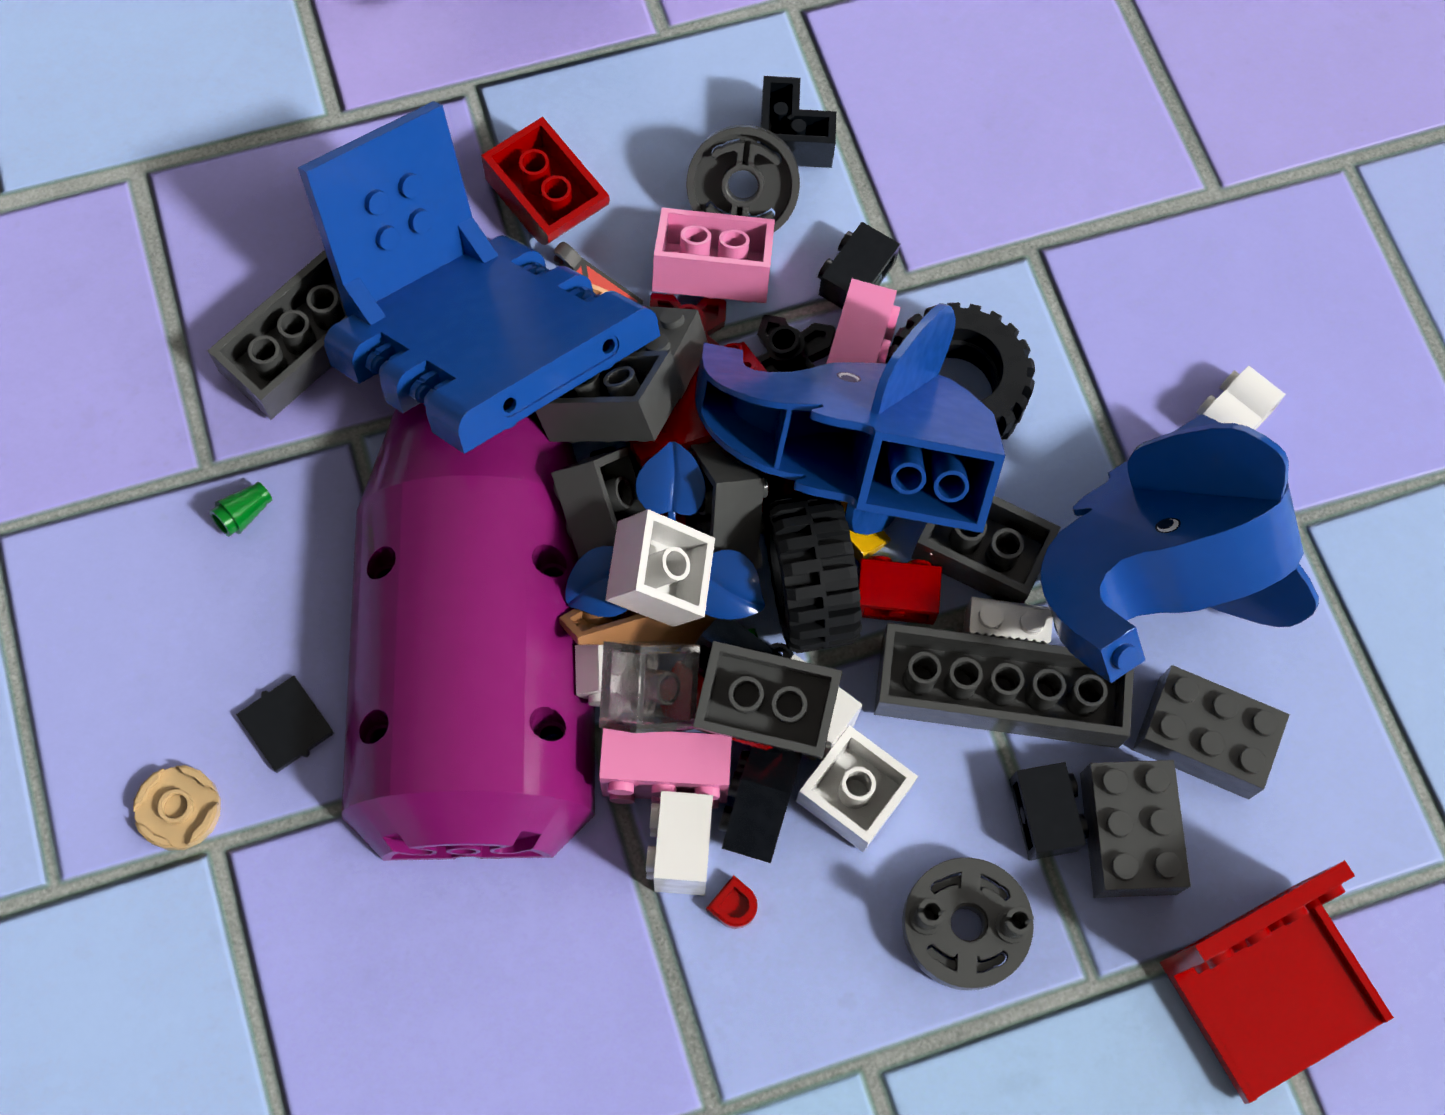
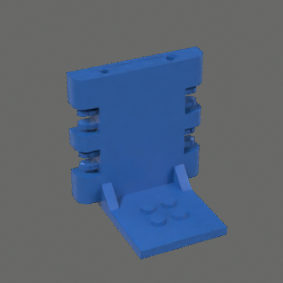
M435 101L430 102L298 167L347 318L334 324L325 336L324 347L330 365L358 384L379 374L386 402L402 413L420 403H424L432 433L464 454L503 430L512 428L518 421L598 373L610 369L618 361L661 336L657 316L651 309L615 291L596 295L593 292L591 281L586 276L566 266H558L552 270L547 269L545 260L539 252L507 236H497L490 241L487 239L472 217L442 104Z

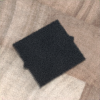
M292 676L270 692L263 691L260 699L236 714L276 773L301 756L308 757L311 749L335 734L295 676Z

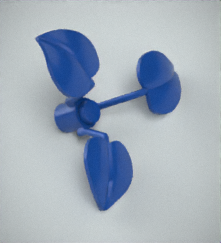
M669 442L650 458L639 471L636 480V493L646 510L649 509L658 514L668 512V518L676 521V513L688 516L699 511L705 499L706 485L703 473L692 454L677 442ZM613 546L596 547L585 553L577 561L566 585L565 599L569 607L598 617H614L628 610L605 601ZM735 550L714 552L705 614L718 619L734 620L761 612L765 608V601L754 564L744 554Z

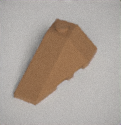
M573 609L560 616L559 623L578 645H694L700 635L716 618L705 614L703 618L672 627L631 610H627L614 617H598L578 609Z

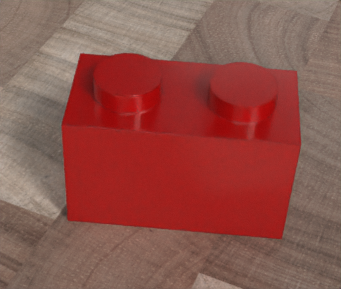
M879 555L871 556L868 559L861 558L857 578L860 589L862 618L934 625L940 609L942 567L932 566L926 560H911L908 563L892 562L891 558Z

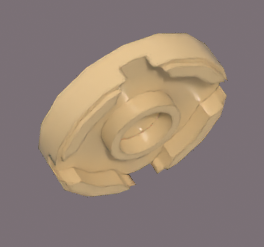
M186 765L175 766L166 770L163 768L154 772L141 784L133 803L135 824L138 832L151 844L168 851L186 850L200 844L213 832L221 810V798L216 785L200 770Z

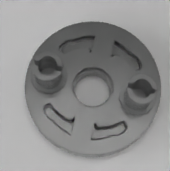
M753 125L729 126L709 136L697 149L687 173V195L693 211L725 214L711 203L706 206V203L709 201L727 213L731 210L729 215L750 217L749 213L751 216H754L772 208L775 211V215L772 211H769L766 214L757 216V218L775 219V232L789 219L796 206L800 190L798 165L789 147L771 131ZM740 138V140L729 142L723 146H718L713 150V148L717 145L723 144L733 139ZM757 141H760V142L766 144L767 146H769L772 150L776 151L777 153L772 152V151H771L769 148H767L766 146H764V145H762V144H760V143H757ZM741 170L752 173L757 179V191L748 198L736 197L730 191L728 184L729 178L733 173Z
M955 858L932 867L913 886L904 905L902 930L905 944L912 959L931 979L953 989L980 990L1003 981L1024 961L1033 938L1034 916L1022 887L1004 869L981 859ZM961 873V874L958 875V876L950 877V878H948V879H945V880L942 881V882H937V883H935V884L931 887V885H932L935 881L942 880L943 878L948 877V876L953 875V874ZM981 876H984L995 882L998 886L1003 887L1007 891L1009 899L1005 901V899L1007 898L1006 892L1002 888H998L990 881L981 878ZM968 909L978 915L981 920L982 930L977 939L966 941L954 934L951 928V917L955 911ZM932 944V946L935 947L938 951H940L942 954H944V955H946V956H948V957L953 958V960H950V959H948V958L942 956V955L939 954L937 951H935L932 947L927 950V947ZM1002 951H1003V952L1006 954V956H1007L1006 961H1005L1002 965H1000V964L1005 960V956H1003L1002 954H1000L998 957H996V958H994V959H992V960H990V961H987V962H983V963L977 962V957H978V960H979V961H982V960H986V959L992 958V957L996 956L997 954H999V953L1002 952Z

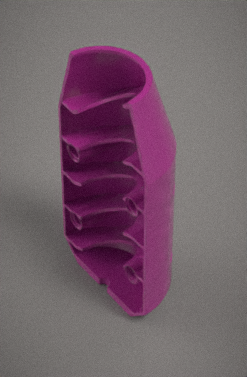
M424 403L418 404L405 413L395 408L356 512L341 817L383 861L447 860L460 857H477L480 859L553 858L595 816V706L588 705V699L576 696L575 645L578 644L559 623L560 616L575 609L569 607L566 603L565 593L569 575L579 559L573 540L567 534L566 518L561 502L554 493V480L551 472L577 462L572 443L549 442L535 411L518 421L512 428L503 430L464 454L432 433ZM553 733L562 736L561 739L556 741L544 740L547 735Z

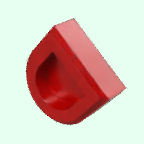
M733 875L706 907V910L726 927L739 929L753 921L758 903L753 891Z

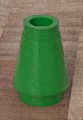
M256 482L252 486L250 485L216 501V507L210 510L209 513L217 527L226 536L230 537L235 532L241 534L267 504L272 501V497L260 482Z

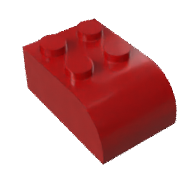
M544 117L539 118L481 155L486 181L528 232L543 245L549 244L609 205V194Z

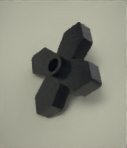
M764 315L757 335L762 345L767 349V353L756 358L767 372H793L815 367L813 362L829 355L836 329L832 325L813 323L800 332L798 329L789 326L783 317Z

